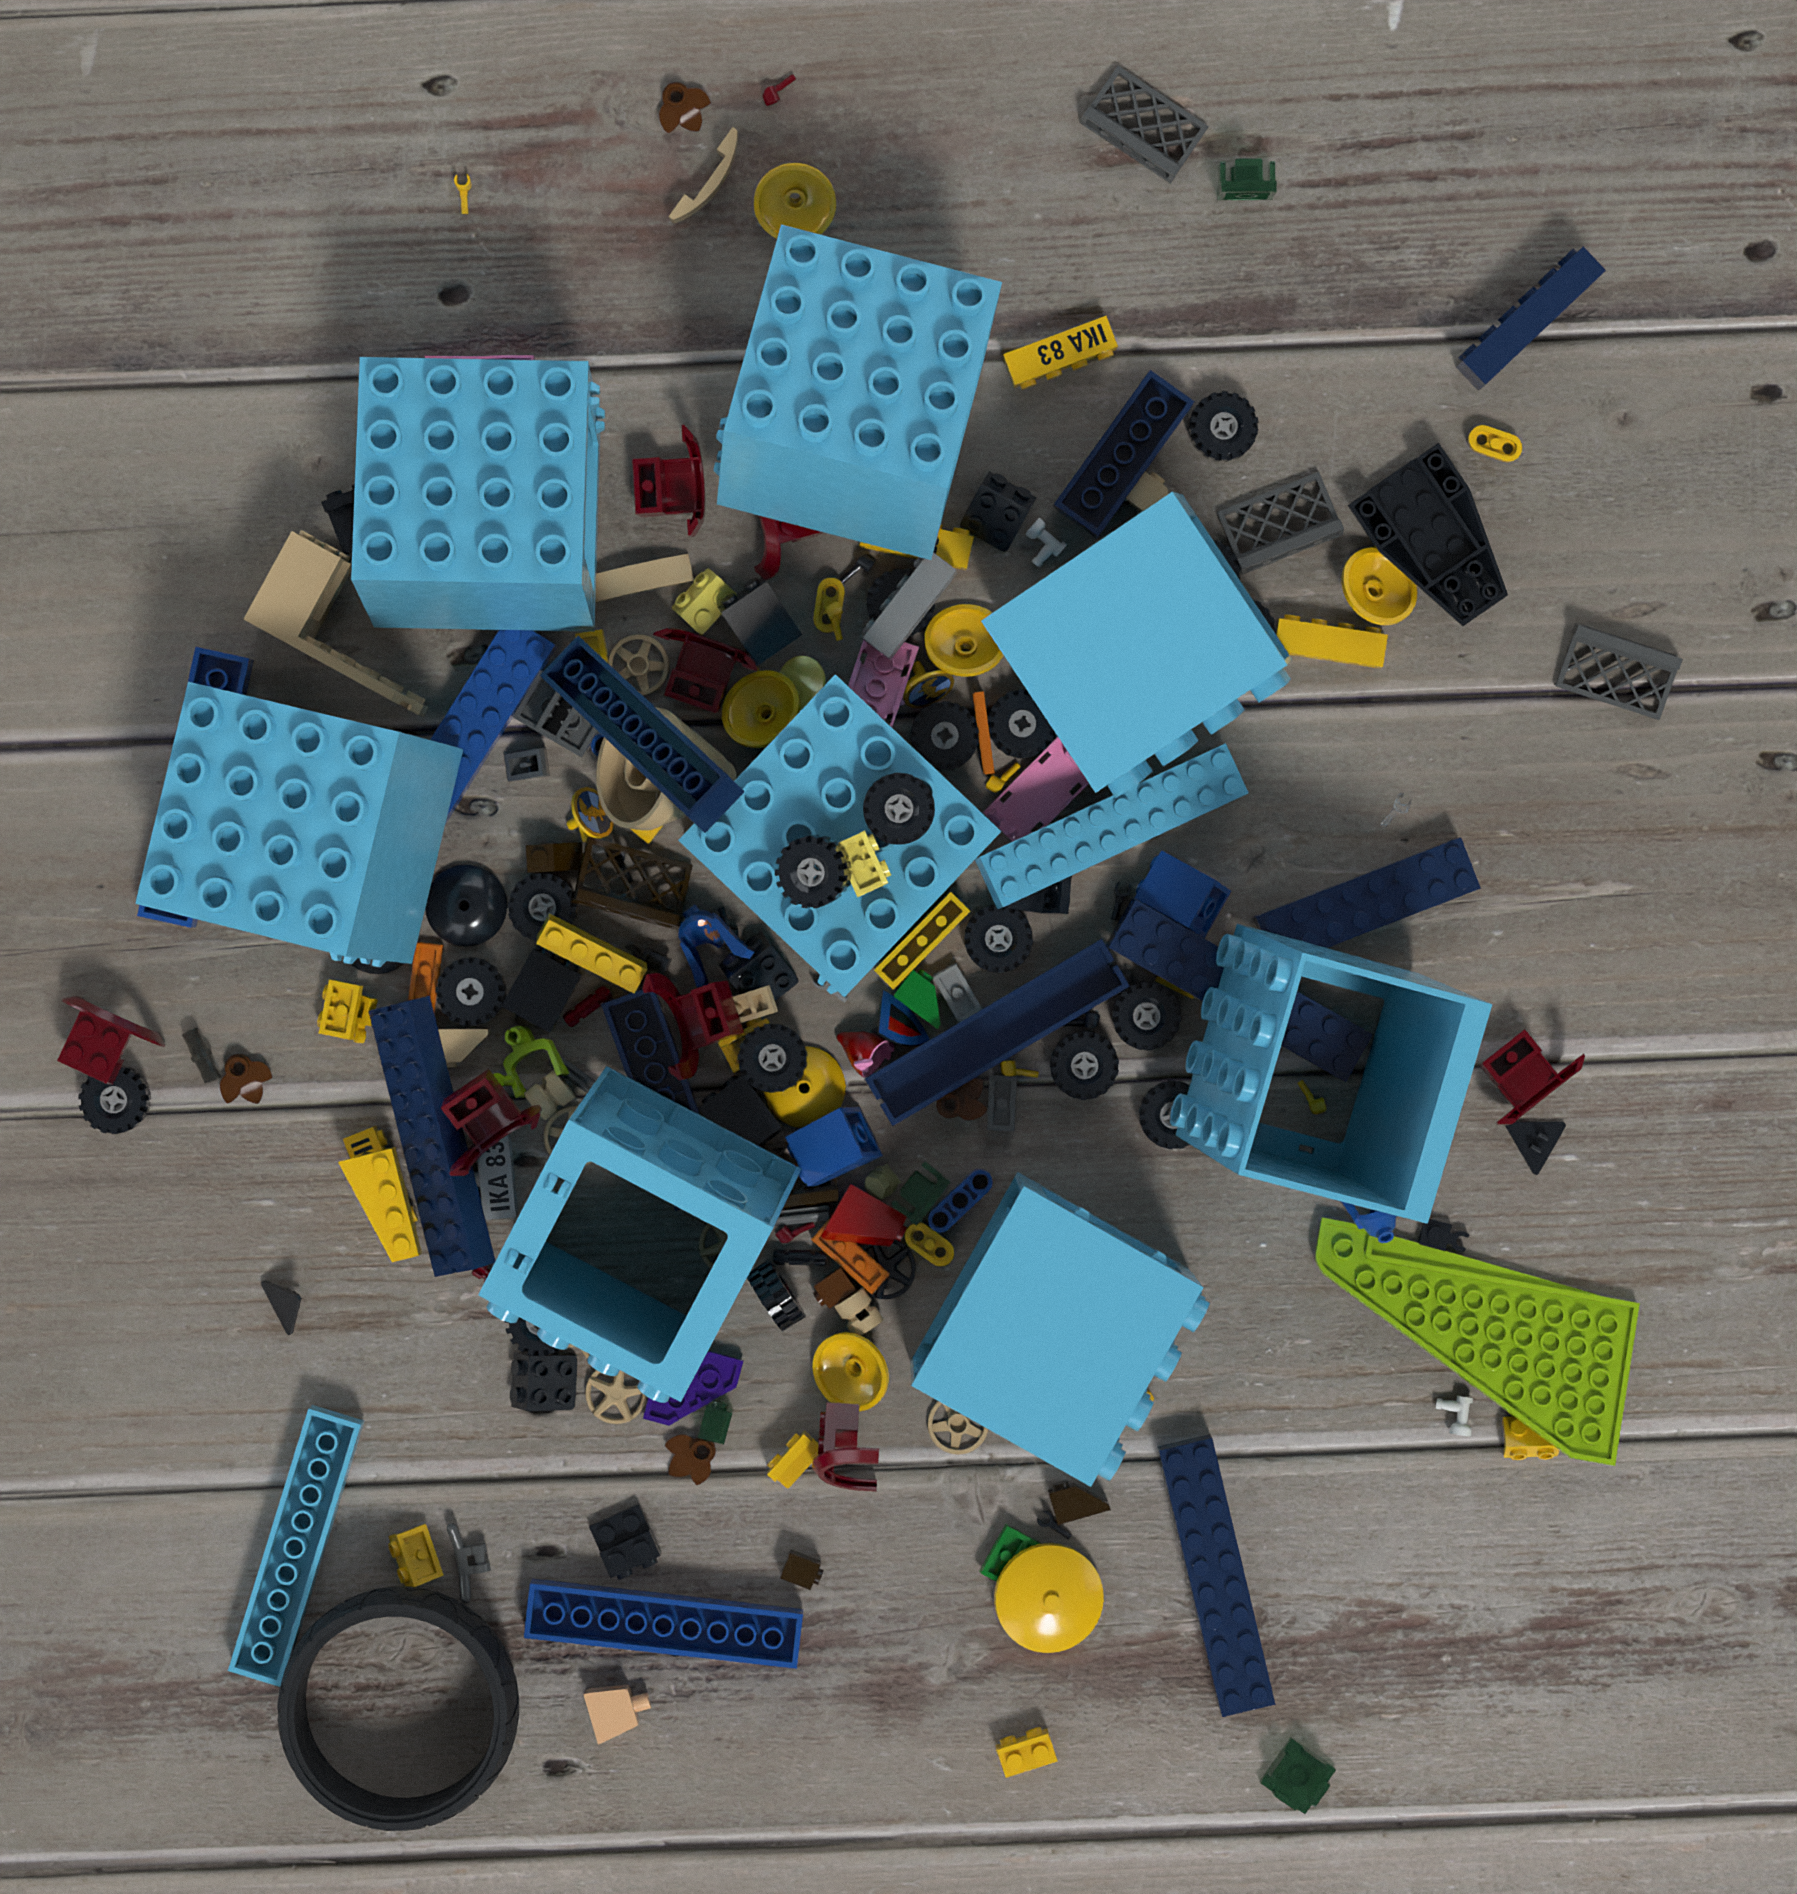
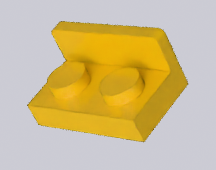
M329 980L323 990L324 1008L319 1013L317 1025L320 1027L319 1034L353 1040L363 986L339 980Z
M421 1524L404 1532L388 1536L390 1540L388 1548L392 1557L396 1558L399 1567L397 1574L402 1584L416 1587L444 1576L426 1524Z
M1041 1727L1027 1730L1025 1736L1016 1738L1015 1735H1011L999 1740L1000 1744L996 1745V1751L1005 1778L1058 1762L1048 1729L1042 1730Z

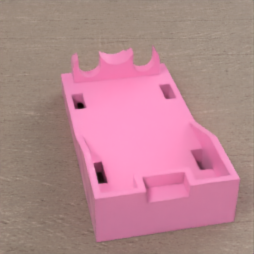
M863 640L848 687L884 721H886L887 715L892 716L890 726L893 727L919 647L904 642L893 658L889 660ZM862 652L867 654L864 664H862V661H859ZM903 667L909 668L907 676L900 677Z
M1057 737L983 813L1013 842L1032 833L1030 830L1039 821L1043 824L1041 828L1047 826L1089 782L1059 737ZM1046 752L1050 753L1051 756L1043 764L1038 761ZM1079 782L1082 787L1072 795L1069 791ZM1009 790L1012 795L1002 803L999 799Z

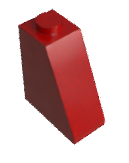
M850 1184L820 1237L826 1240L890 1247L895 1239L900 1242L908 1227L903 1224L907 1216Z

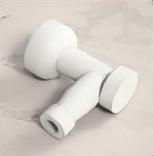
M1038 518L1025 534L1030 539L1039 538L1045 543L1037 557H1034L1032 560L1039 568L1051 554L1057 557L1067 545L1064 541L1060 543L1044 529L1045 522L1041 518Z
M1457 1395L1456 1401L1437 1398L1436 1409L1441 1410L1442 1408L1458 1412L1456 1423L1450 1426V1434L1471 1436L1472 1429L1467 1425L1469 1406L1470 1403H1473L1472 1397Z

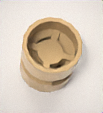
M555 1070L542 1078L543 1084H535L524 1093L532 1106L540 1105L542 1107L540 1116L545 1121L558 1111V1105L565 1106L576 1097L566 1081L561 1076L556 1075Z
M864 1287L856 1290L834 1305L840 1317L848 1320L846 1326L849 1331L860 1336L884 1320L875 1306H870L871 1298ZM863 1310L865 1316L858 1319L856 1314Z

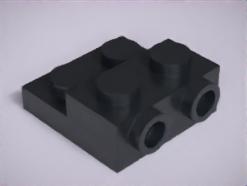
M640 1503L589 1525L610 1578L617 1576L618 1580L632 1575V1569L639 1565H642L643 1569L658 1563L657 1557L661 1556L662 1552Z

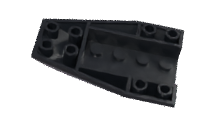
M1439 443L1409 461L1347 505L1378 552L1461 626L1466 625L1508 596L1470 488Z

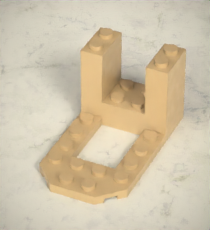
M303 530L299 534L291 531L246 613L244 620L396 704H400L413 713L424 717L429 707L424 705L426 699L409 690L406 694L402 691L405 687L380 676L378 672L367 666L364 667L343 653L341 654L333 650L327 644L315 640L319 629L352 571V564L348 563L349 556L321 542Z

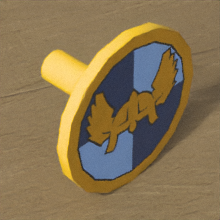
M916 661L912 667L915 676L908 680L903 699L906 705L911 708L927 707L949 694L954 686V678L943 670L926 673L921 662Z
M589 787L578 789L573 794L571 801L574 817L567 821V827L570 830L579 827L584 843L587 837L596 839L607 837L612 832L614 823L604 812L599 800L598 791Z

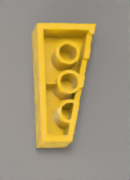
M392 1147L339 1161L338 1163L391 1262L421 1255L422 1250L396 1148Z

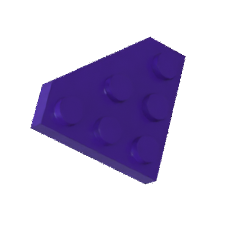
M708 1350L682 1401L680 1402L670 1397L668 1402L661 1403L648 1398L643 1419L670 1426L723 1394L730 1392L737 1387L744 1360Z

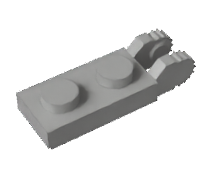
M956 963L932 976L959 1023L982 1010Z

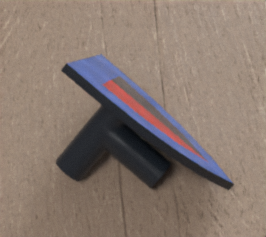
M882 990L878 1026L872 1029L871 1033L903 1046H917L930 1040L915 1014L893 995Z

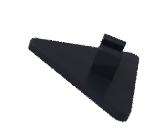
M1514 1122L1512 1125H1505L1531 1172L1534 1175H1538L1564 1131L1566 1124L1564 1122Z
M266 1280L262 1281L261 1286L286 1334H293L302 1300L301 1296L296 1291H290Z

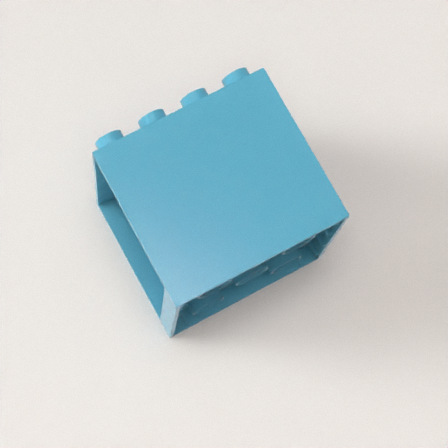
M781 224L728 417L721 419L720 428L724 430H718L716 439L722 444V450L718 451L717 460L721 461V463L715 462L713 469L719 476L717 505L932 560L982 370L1002 282Z
M360 357L351 580L374 628L595 632L600 432L605 430V423L601 421V418H605V410L599 407L600 400L596 397V394H600V386L592 380L588 361Z
M1171 492L981 620L1095 793L1108 786L1115 798L1134 787L1153 772L1146 761L1147 758L1155 754L1162 766H1165L1188 751L1199 741L1192 728L1203 722L1209 733L1213 734L1239 717L1245 710L1237 698L1250 690L1258 703L1287 685L1291 680L1284 667L1293 659L1185 497L1175 492Z
M835 674L734 781L745 791L706 833L694 823L678 841L820 974L817 982L821 986L824 985L825 981L831 984L828 986L827 992L833 994L838 991L845 997L1001 831ZM887 774H911L928 786L935 802V815L930 828L921 838L909 844L894 845L884 842L874 835L879 846V850L875 851L879 862L885 860L891 876L887 877L888 884L857 897L850 880H848L846 884L849 886L846 891L841 893L842 896L838 900L814 909L813 907L808 909L801 908V904L794 905L790 903L792 900L790 897L785 898L781 894L784 892L783 887L778 888L776 884L780 879L779 876H775V869L779 868V864L775 863L777 858L782 856V849L789 846L790 842L804 836L819 835V837H830L831 842L837 841L839 843L864 830L867 836L873 834L864 819L863 803L866 793L872 784Z
M188 682L135 904L330 952L332 960L341 961L342 956H344L343 962L347 964H353L357 958H360L361 963L370 964L372 959V965L376 967H381L386 961L412 964L463 749L398 731Z
M1237 924L1234 935L1225 934L1218 947L1216 962L1218 966L1224 967L1218 989L1210 987L1202 1002L1201 1017L1204 1020H1208L1203 1042L1195 1040L1191 1044L1186 1057V1072L1193 1074L1187 1095L1178 1094L1172 1105L1170 1123L1172 1126L1178 1127L1176 1136L1238 1175L1428 1224L1492 1004L1416 972ZM1301 976L1376 996L1384 1000L1345 1138L1341 1143L1259 1122ZM1300 1144L1313 1147L1312 1154L1299 1149Z
M606 1066L569 1118L478 1295L489 1301L486 1308L495 1317L509 1323H516L520 1317L539 1327L537 1336L546 1344L562 1350L567 1349L569 1344L589 1353L587 1361L597 1371L609 1376H617L621 1370L640 1380L637 1387L648 1398L666 1403L672 1397L681 1402L773 1230L801 1168ZM587 1162H593L727 1233L728 1239L687 1316L546 1242ZM558 1177L565 1181L558 1192H555L553 1188Z
M1017 1172L910 1361L911 1386L1091 1487L1097 1475L1110 1481L1116 1473L1126 1453L1122 1449L1123 1444L1119 1442V1436L1125 1426L1135 1431L1141 1428L1154 1403L1150 1400V1395L1146 1393L1153 1376L1164 1382L1168 1380L1182 1354L1181 1351L1177 1350L1178 1346L1174 1344L1175 1337L1182 1326L1194 1332L1206 1314L1210 1302L1206 1301V1297L1201 1295L1204 1287L1189 1268Z

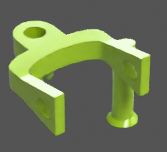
M515 1026L510 1028L511 1030L508 1029L506 1031L505 1041L513 1049V1052L503 1062L507 1075L494 1073L493 1075L502 1087L512 1086L516 1098H525L524 1093L526 1092L516 1072V1066L523 1058L535 1051L542 1049L548 1051L557 1076L570 1074L551 1039L542 1038L535 1040L531 1030L526 1026Z

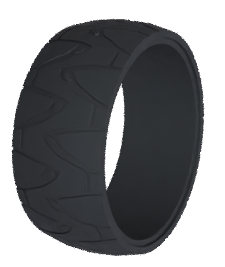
M410 1586L378 1588L361 1593L345 1600V1603L338 1604L322 1615L306 1631L290 1656L283 1674L277 1704L279 1736L283 1751L290 1767L303 1787L317 1802L339 1817L360 1826L384 1831H408L422 1829L428 1825L433 1826L452 1818L473 1804L479 1798L478 1796L482 1795L492 1785L506 1764L513 1748L519 1720V1692L514 1667L508 1652L493 1629L472 1609L452 1597L425 1588ZM375 1618H413L443 1629L459 1640L471 1652L483 1670L489 1684L494 1708V1725L488 1751L477 1766L465 1777L453 1785L432 1794L397 1798L383 1796L360 1788L348 1781L329 1764L318 1748L309 1726L306 1710V1690L310 1670L319 1650L343 1630L360 1622Z

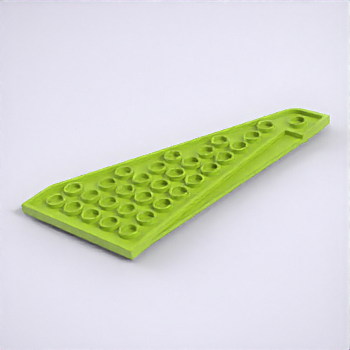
M1320 1218L1315 1262L1324 1276L1567 1457L1615 1466L1640 1303L1604 1297L1448 1251L1420 1245L1417 1242L1396 1236L1390 1242L1380 1243L1377 1238L1370 1236L1364 1228L1359 1229L1356 1224Z

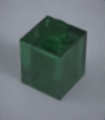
M713 1400V1404L708 1403L706 1405L698 1438L724 1445L733 1410L728 1409L729 1404Z

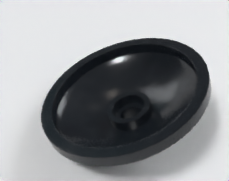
M457 865L443 871L431 883L425 907L426 916L434 932L446 942L464 947L476 946L490 940L501 929L507 915V896L500 881L488 870L475 865ZM463 900L469 902V909L467 911L460 909V903Z

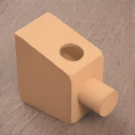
M629 1684L585 1689L583 1694L598 1744L638 1726L639 1717L637 1712L652 1708L648 1693L632 1696Z

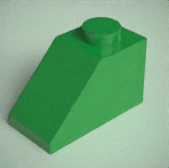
M921 968L918 972L912 970L893 996L938 1029L941 1024L935 985L931 983L933 977Z

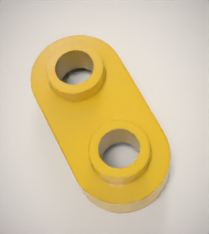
M1479 425L1472 429L1468 435L1469 447L1474 452L1502 462H1512L1522 453L1520 439L1510 433L1486 425ZM1478 435H1483L1486 438L1484 445L1478 444ZM1504 444H1509L1512 447L1510 454L1503 452L1502 447Z
M826 578L821 581L817 589L813 621L816 628L824 633L834 631L831 623L824 624L822 622V617L826 614V605L836 600L841 609H843L845 590L843 584L838 579ZM827 588H835L836 595L828 597L826 595ZM842 614L836 617L839 621V625L841 622Z
M915 1222L908 1226L905 1232V1240L909 1247L935 1266H946L952 1261L954 1248L947 1239L925 1223ZM922 1231L924 1234L923 1239L920 1241L915 1240L913 1237L914 1232ZM938 1247H943L946 1250L943 1257H938L935 1254V1250Z

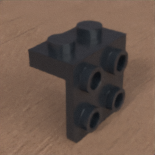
M989 471L967 509L960 527L961 529L969 530L970 534L1005 552L1012 544L1037 497L1033 496L1026 488L1017 487L1008 482L1004 476Z
M355 484L352 485L353 490L342 493L341 490L334 491L326 495L327 500L321 502L325 513L329 515L341 549L345 554L352 553Z
M1072 876L1013 902L1006 907L1008 909L1047 915L1069 914Z
M762 931L756 936L750 937L745 943L754 951L750 959L730 953L718 964L740 994L770 985L774 1001H776L798 983L797 976L777 953Z
M514 1352V1360L511 1363V1372L513 1374V1384L510 1390L511 1407L525 1411L574 1409L577 1381L576 1356H531L525 1352Z

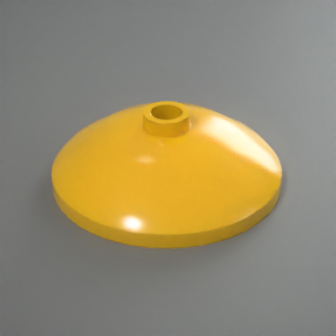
M787 163L773 168L760 180L754 194V211L762 228L776 239L778 238L781 224L821 235L834 218L836 195L829 179L818 169L802 163ZM792 193H798L800 197L798 199H793L790 197V195Z
M1375 547L1361 549L1346 561L1341 575L1342 590L1347 602L1359 616L1378 625L1397 624L1409 616L1416 605L1417 586L1378 552Z
M960 604L948 607L935 615L926 628L924 639L926 653L933 664L946 673L961 677L980 675L995 667L1004 655L981 622L992 612L981 606ZM963 649H968V650H970V651L964 652V651H962V650H963Z
M757 671L743 677L730 689L723 703L722 721L726 732L734 741L742 746L750 748L767 747L800 712L801 700L799 692L788 677L776 671ZM771 714V716L765 720V717Z
M805 1046L808 1053L807 1069H805L802 1079L793 1088L791 1087L784 1092H764L767 1105L772 1113L782 1122L798 1128H803L840 1108L846 1091L844 1074L837 1061L827 1052L811 1046ZM801 1083L809 1085L810 1090L807 1093H802L799 1090Z
M849 1332L837 1333L825 1339L818 1346L814 1354L813 1375L821 1393L831 1403L859 1404L860 1412L872 1408L884 1397L889 1383L888 1367L881 1352L868 1339Z

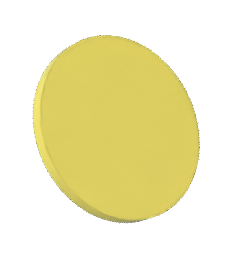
M793 657L780 670L781 674L793 682L799 692L801 700L800 711L826 683L822 666L812 657Z

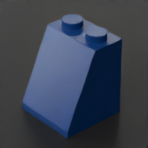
M1161 850L1160 854L1151 861L1150 871L1146 878L1138 884L1137 894L1134 898L1205 939L1231 890L1217 880Z
M860 1107L838 1108L785 1137L788 1142L787 1150L791 1157L796 1160L799 1168H801L799 1176L804 1183H807V1186H818L883 1156Z

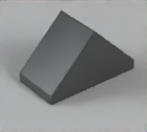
M545 748L504 755L508 782L550 776L547 749Z

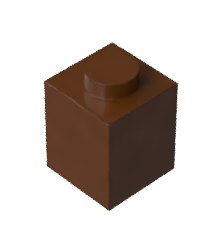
M840 1266L814 1284L816 1291L813 1292V1295L821 1306L826 1304L830 1309L855 1292L856 1286Z

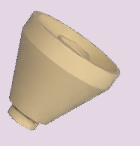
M655 707L733 781L736 780L734 766L726 760L722 753L673 713L666 709ZM604 737L598 755L596 781L602 808L613 823L624 828L653 830L686 816Z

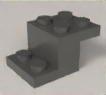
M540 671L513 718L582 758L598 731L540 676L543 672Z

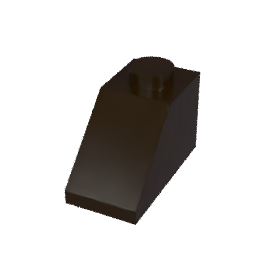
M583 842L525 845L527 873L580 870L583 857Z
M1068 1480L1052 1485L1053 1489L1048 1490L1058 1525L1111 1510L1107 1500L1076 1483L1069 1484Z

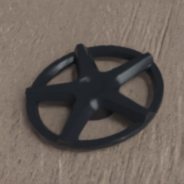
M894 1240L892 1244L902 1249L889 1258L886 1257L879 1245L867 1244L863 1247L866 1252L872 1247L876 1261L890 1273L876 1292L870 1294L866 1290L867 1294L878 1299L899 1297L910 1288L916 1275L914 1256L906 1245L897 1240ZM907 1255L911 1262L910 1278L897 1270V1265ZM889 1279L905 1285L896 1293L884 1295Z

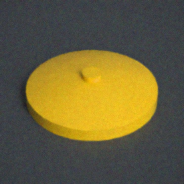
M1057 1543L1033 1545L1016 1554L1001 1571L994 1592L996 1614L1006 1633L1024 1648L1042 1653L1064 1651L1083 1641L1098 1623L1104 1603L1102 1582L1091 1562L1074 1548Z

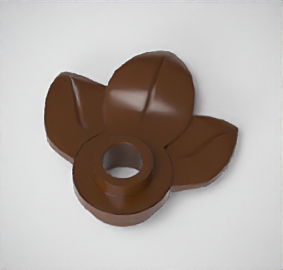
M679 82L668 84L663 90L662 98L664 104L659 111V119L663 129L667 133H671L680 124L681 127L689 131L699 132L702 126L700 109L710 105L709 97L699 88H687ZM674 92H679L681 94V99L679 101H673L671 99V95Z
M244 1054L230 1056L225 1063L226 1075L220 1081L221 1095L227 1104L234 1101L239 1095L251 1103L259 1104L263 1096L261 1082H266L273 1077L269 1067L261 1061H251ZM237 1062H241L244 1065L242 1072L235 1070L234 1066Z
M974 1078L938 1099L936 1108L939 1114L948 1119L959 1116L967 1121L983 1116L987 1112V1108L978 1101L983 1090V1080ZM953 1100L955 1108L947 1110L945 1108L946 1101Z
M686 1434L672 1437L665 1443V1447L675 1454L669 1465L668 1473L670 1476L683 1477L691 1475L696 1485H700L708 1479L711 1473L710 1461L716 1453L715 1444L711 1439L703 1436L694 1439ZM698 1446H706L707 1453L704 1455L699 1454L697 1451Z

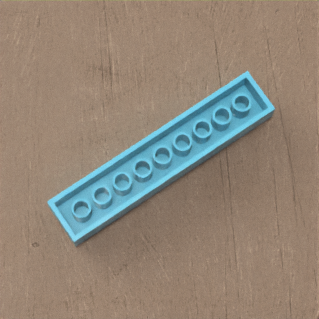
M1225 743L1136 784L1117 798L1114 795L980 856L975 859V862L997 909H1000L1248 794V790Z
M315 1405L308 1408L228 1671L278 1687L281 1686L285 1668L299 1637L365 1422L364 1420Z

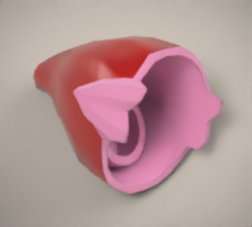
M866 1031L841 1032L836 1036L854 1070L863 1078L872 1075L885 1058L887 1060L891 1058V1052L894 1051L893 1042H888L874 1033Z

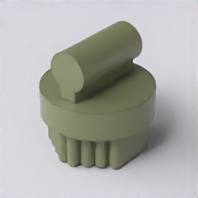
M886 1163L883 1166L875 1167L865 1178L864 1189L872 1197L882 1200L895 1192L901 1181Z

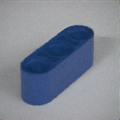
M981 1168L973 1170L937 1203L928 1214V1223L931 1229L936 1232H945L987 1194L993 1184L990 1173ZM977 1174L985 1175L988 1179L986 1187L982 1189L975 1188L972 1184L974 1176ZM964 1193L968 1197V1202L964 1207L959 1208L952 1203L955 1194ZM937 1212H944L948 1216V1222L943 1226H937L932 1221L933 1215Z

